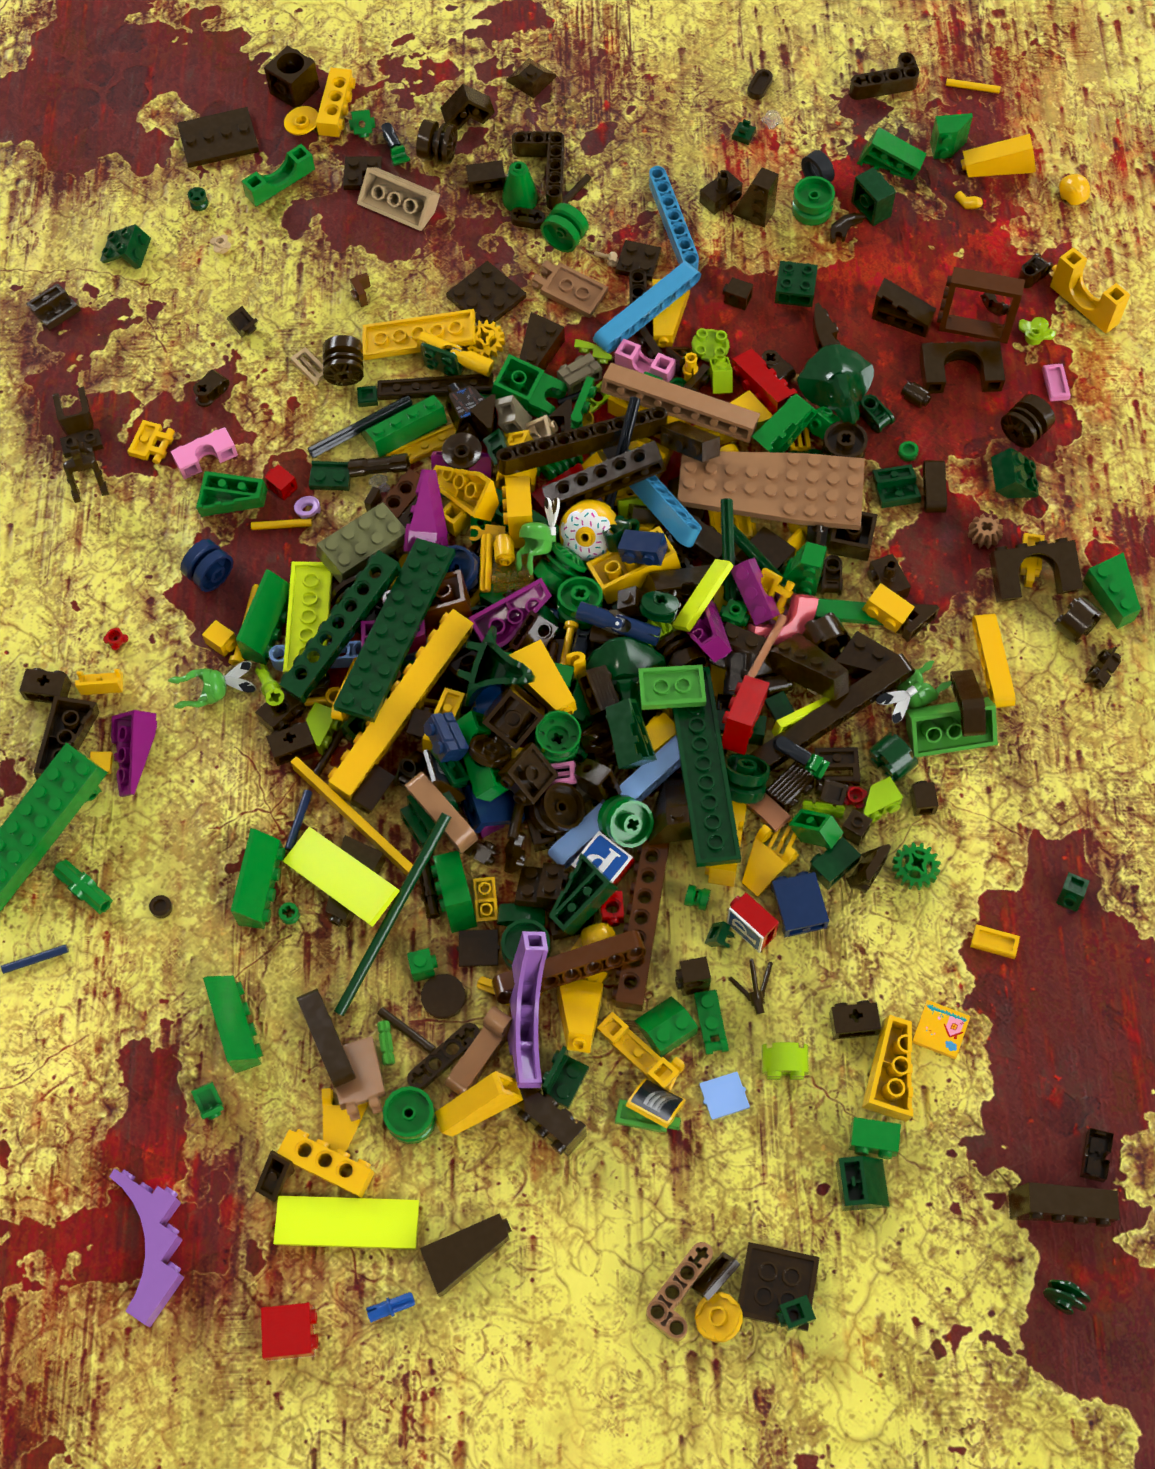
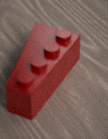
M752 348L732 359L733 376L738 378L743 389L746 392L750 390L772 415L791 396L797 394L794 388L789 389L787 387L788 382L784 378L778 379L777 373L773 368H767L766 361Z

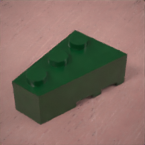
M582 853L578 858L579 862L574 871L568 877L569 881L564 891H561L549 915L564 932L571 936L618 889Z

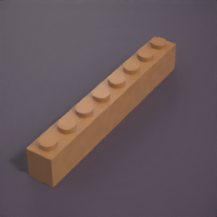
M610 363L602 380V393L628 402L631 396L638 397L641 400L640 406L646 408L663 407L667 410L669 416L748 443L752 439L751 436L757 428L760 413L614 363Z

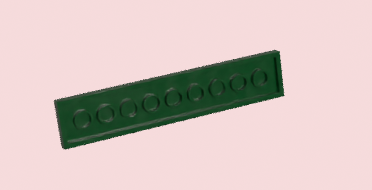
M416 538L333 705L334 710L375 722L456 554L455 549Z
M703 667L706 706L672 708L696 867L741 863L710 667Z

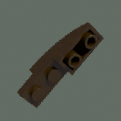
M819 302L816 303L813 317V335L817 349L820 350L822 347L830 344H841L837 339L839 330L836 323L831 321L827 310L823 309Z

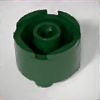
M892 732L886 734L869 749V753L872 756L869 760L872 765L877 769L881 767L886 772L884 776L886 778L890 776L893 782L899 781L918 765L916 756L912 758L909 754L912 751L911 748L898 735L894 734L892 736Z

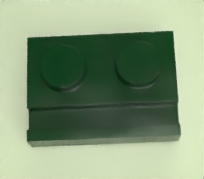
M312 461L309 479L310 490L349 491L351 476L349 475L348 462Z

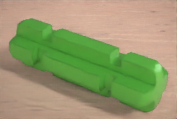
M387 1020L377 1023L380 1033V1049L383 1054L381 1055L382 1063L385 1066L393 1065L395 1058L392 1053L394 1050L390 1023Z

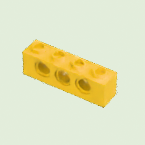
M330 67L316 120L318 135L340 137L341 130H344V118L348 116L349 110L348 103L352 101L351 91L355 88L356 84L351 69Z
M297 1129L296 1132L288 1130L277 1151L278 1154L291 1160L294 1166L359 1198L363 1197L375 1174L370 1169L371 1164L362 1159H358L355 1162L349 1159V1153L341 1149L335 1152L329 1149L330 1144L323 1140L317 1139L314 1142L308 1139L310 1136L308 1133ZM306 1146H310V1155L307 1157H301L302 1149ZM326 1156H331V1164L328 1167H322V1159ZM347 1166H351L353 1169L352 1174L346 1178L342 1177V1170Z

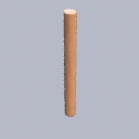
M781 614L778 617L747 676L756 677L787 620L785 615Z

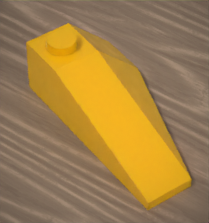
M435 465L433 470H436L440 493L472 517L491 522L499 505L494 481L481 472Z

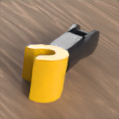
M581 628L577 629L572 653L566 656V665L574 667V678L586 671L585 656L590 643L591 629H588V631H582Z

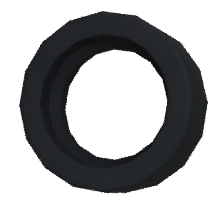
M815 150L802 159L801 167L805 177L818 176L830 182L834 180L833 165L822 151Z

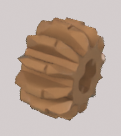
M984 514L980 518L975 517L968 527V538L972 539V544L978 543L979 549L983 545L987 549L991 545L996 546L1003 536V525L999 524V518L993 520L992 514L989 517H986Z

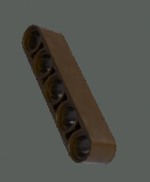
M316 988L297 997V1001L334 1087L336 1088L355 1079L354 1071L318 989Z

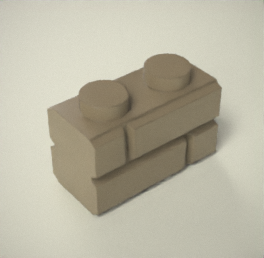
M591 353L585 356H578L574 362L569 365H562L557 371V379L566 383L568 395L579 392L587 376L593 377L594 382L602 378V367L595 361Z

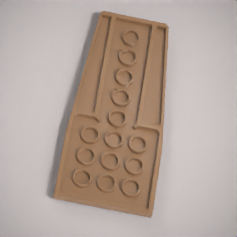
M720 451V456L701 462L682 454L677 500L685 507L721 512V499L730 498L733 500V514L797 525H824L823 527L860 530L865 458L808 453Z

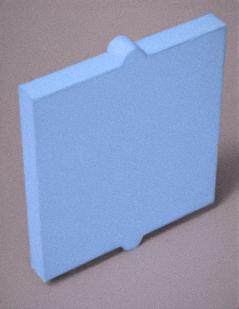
M738 1072L699 1083L704 1097L703 1104L707 1106L711 1120L750 1108L745 1094L746 1088L742 1086Z

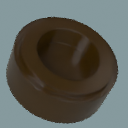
M158 895L150 901L149 909L156 918H165L171 914L173 905L168 897Z

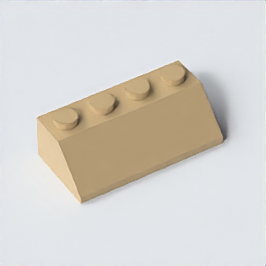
M367 168L357 204L422 231L435 213L440 194L382 169Z

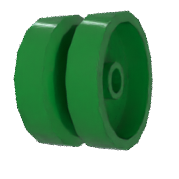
M809 176L801 179L796 184L792 202V213L796 220L802 224L814 226L825 223L831 217L835 190L830 181L823 177Z
M559 203L552 209L549 216L540 226L543 238L548 244L561 252L569 253L574 251L580 240L587 233L589 224L586 217L577 208L566 203Z
M575 576L565 580L560 585L557 593V616L561 623L565 624L568 620L575 621L579 624L581 630L594 626L575 619L581 601L602 608L603 590L595 580L585 576Z
M620 794L610 797L603 803L597 819L598 827L602 834L611 841L628 848H634L643 844L652 833L654 825L653 814L646 804L628 795Z
M412 1086L401 1087L392 1092L386 1099L383 1107V1120L391 1136L405 1144H416L427 1139L434 1131L437 1119L436 1111L429 1095L420 1088Z

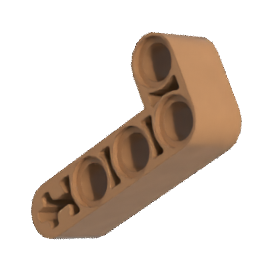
M423 772L418 773L404 785L411 796L435 823L442 812L452 817L444 833L460 854L478 841L477 835L471 826Z
M493 1006L483 1020L484 1027L449 1074L444 1086L458 1095L474 1086L506 1042L513 1018Z
M705 1242L696 1243L647 1307V1320L672 1341L678 1342L685 1338L688 1328L684 1318L674 1310L712 1260V1248ZM703 1250L706 1251V1256H705V1257H706L707 1259H705V1258L702 1257V1258L699 1260V1262H698V1264H697V1266H696V1265L694 1264L695 1260L697 1259V1255H698V1253H697L696 1251H698V1252H700V1253H701ZM685 1268L692 1270L693 1278L690 1280L683 1279L680 1275L681 1270ZM668 1288L677 1289L679 1296L676 1299H669L665 1294ZM654 1307L662 1308L664 1316L660 1319L653 1318L650 1313L651 1309ZM672 1323H679L683 1327V1332L679 1335H674L669 1327Z

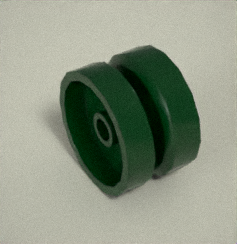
M737 753L726 756L725 763L732 801L745 804L762 801L770 775V766L764 760L750 754L742 755Z
M522 919L507 926L502 934L501 951L503 962L509 970H512L513 960L522 931L545 932L548 946L546 958L550 957V937L542 924L535 920Z

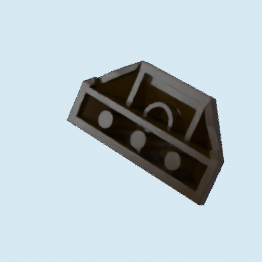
M722 622L732 649L731 652L749 653L748 670L743 671V677H745L763 647L766 638L729 622ZM770 651L755 678L775 674L771 668ZM704 652L710 664L725 670V657L714 663ZM731 654V656L745 657V655H732V654ZM727 662V669L730 670L731 663ZM735 669V671H733L741 675V672H738V669Z

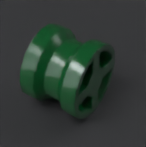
M194 187L188 191V199L193 210L203 211L208 207V199L203 188Z

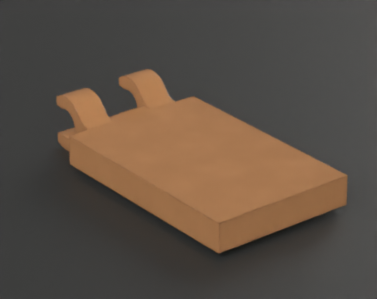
M546 260L541 265L543 268L541 274L548 276L547 279L535 274L532 278L533 284L531 285L534 289H540V294L588 318L592 316L608 292V286L560 262L555 266Z
M370 1036L342 1045L356 1078L336 1087L341 1110H347L351 1122L360 1119L358 1105L369 1102L373 1114L383 1112L380 1098L385 1097L386 1092L373 1037Z

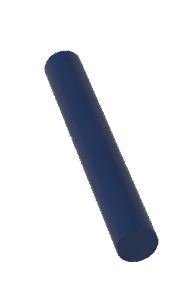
M304 790L285 845V850L291 851L296 843L312 795L310 790Z
M67 944L1 965V970L5 974L68 953L69 949Z

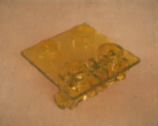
M529 553L521 555L522 569L518 573L515 566L516 554L515 561L508 566H501L496 563L495 556H492L494 593L508 592L511 589L517 591L534 582V576L530 575L527 569Z

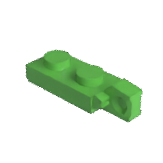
M619 1099L615 1124L659 1133L667 1132L665 1127L626 1107L627 1100ZM675 1117L668 1126V1129L679 1130L681 1118Z

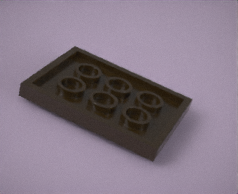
M248 107L177 123L188 168L259 152Z

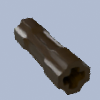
M407 453L387 457L350 459L348 461L349 475L352 478L387 472H407L410 469L409 456Z

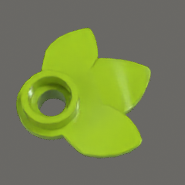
M1036 317L1032 322L1021 319L1019 322V330L1025 333V340L1030 345H1039L1043 340H1051L1056 336V331L1048 328L1049 323L1043 317Z

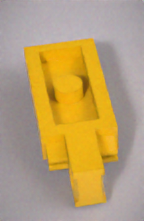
M1024 533L1022 544L1027 543L1028 546H1034L1035 542L1044 541L1045 535ZM1029 557L1022 561L1019 571L1020 575H1025L1024 587L1032 588L1035 577H1039L1042 570L1043 559Z

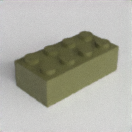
M382 502L317 543L316 556L336 580L341 583L363 571L367 566L370 556L375 555L378 550L389 555L403 546L406 528Z

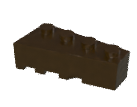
M54 695L34 768L36 780L65 743L79 750L100 713L97 702Z
M515 1073L511 1076L514 1079H516ZM519 1088L523 1100L513 1105L518 1111V1117L525 1123L531 1122L535 1126L534 1131L543 1139L547 1137L552 1142L551 1146L560 1155L565 1153L569 1156L587 1136L586 1125L581 1121L576 1124L572 1113L566 1108L559 1110V1105L554 1098L547 1093L544 1095L540 1093L542 1091L541 1088Z
M1028 1182L1008 1191L1010 1220L1052 1221L1054 1223L1074 1222L1076 1225L1096 1223L1098 1227H1109L1112 1222L1120 1220L1118 1191Z

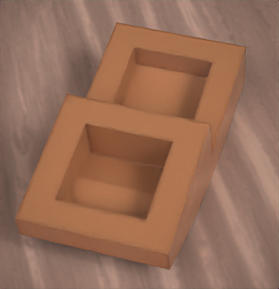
M766 793L762 801L747 804L746 806L747 809L760 817L763 824L767 825L774 832H777L791 820V816Z

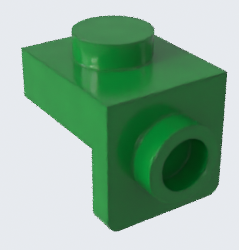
M213 1081L191 1090L202 1119L208 1117V1120H211L221 1115V1111L224 1110V1104Z

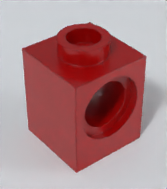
M279 464L270 469L264 476L267 487L283 501L298 489L295 477Z
M615 891L601 906L602 923H606L611 927L624 923L622 891ZM616 907L618 911L609 913L607 908Z

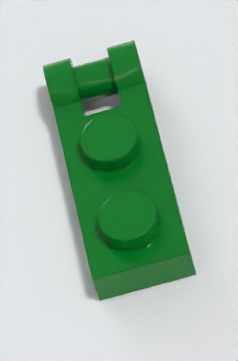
M587 376L571 414V430L583 427L584 414H588L591 406L590 399L595 397L597 387L594 386L593 377Z
M717 990L694 993L705 1054H713V1051L719 1050L721 1052L729 1051ZM718 1037L719 1041L711 1042L710 1038Z

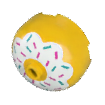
M587 499L574 504L567 510L560 522L559 538L561 544L578 554L584 562H588L589 558H596L608 552L609 550L607 549L602 531H607V535L614 534L608 529L611 528L610 525L616 524V514L608 504L599 500Z

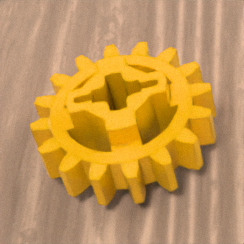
M479 320L478 325L475 326L476 344L464 347L467 351H473L491 359V355L497 357V351H503L502 346L505 345V335L501 330V326L496 327L494 321L489 324L488 320H485L484 324H482Z

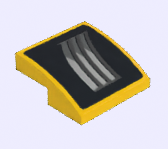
M645 1078L633 1092L625 1106L667 1129L673 1122L676 1114L683 1108L686 1100Z

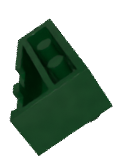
M628 698L605 707L606 719L611 731L618 768L635 769L657 760L636 699Z

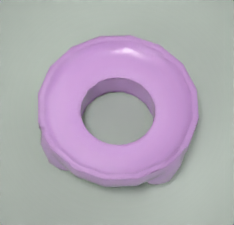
M305 496L297 500L294 510L299 517L307 519L317 513L320 514L321 507L317 498ZM306 506L313 507L310 511H303V508Z

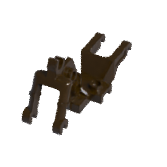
M84 386L78 388L82 411L78 414L65 416L59 393L52 394L57 419L62 430L67 435L60 438L63 455L65 458L72 457L64 462L63 468L67 476V482L72 489L71 494L74 503L82 502L80 491L73 472L93 469L102 496L110 495L108 485L103 480L102 471L99 469L94 451L104 449L99 429L93 430L94 421Z

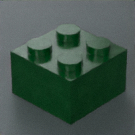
M873 167L855 177L851 203L860 213L865 215V218L872 226H875L891 217L896 191L884 179L883 175Z

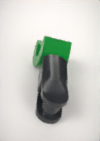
M390 123L382 124L383 138L390 150L393 166L410 161L409 156L405 152V147L401 145Z
M780 736L773 741V747L777 751L787 755V757L802 766L806 764L804 769L813 775L815 779L821 780L830 762L823 760V757L808 752L784 736Z

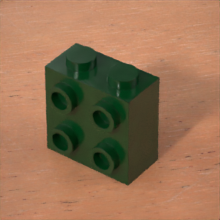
M780 261L774 303L812 307L818 265Z

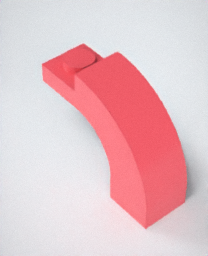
M793 593L789 610L785 615L787 620L773 645H779L798 632L803 634L805 624L815 617L818 598L812 595ZM748 622L747 630L767 639L775 623L755 626L754 623Z

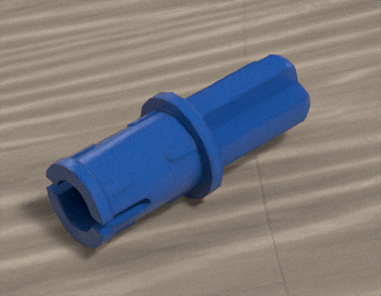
M411 1292L392 1299L388 1297L386 1301L366 1307L368 1318L372 1323L389 1315L393 1317L396 1312L414 1306L415 1299Z

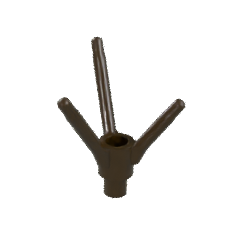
M750 959L754 992L749 993L733 977H729V981L745 995L748 1001H751V1005L754 1006L756 1015L765 1013L763 1004H765V990L773 963H768L762 986L759 990L754 959Z

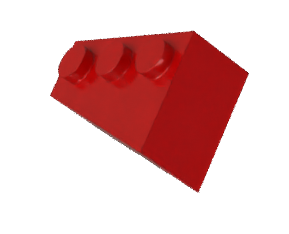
M745 675L742 683L738 682L734 693L736 697H731L728 706L730 712L725 711L722 723L725 724L722 737L724 749L745 755L749 738L752 737L753 728L760 716L767 696L769 682Z

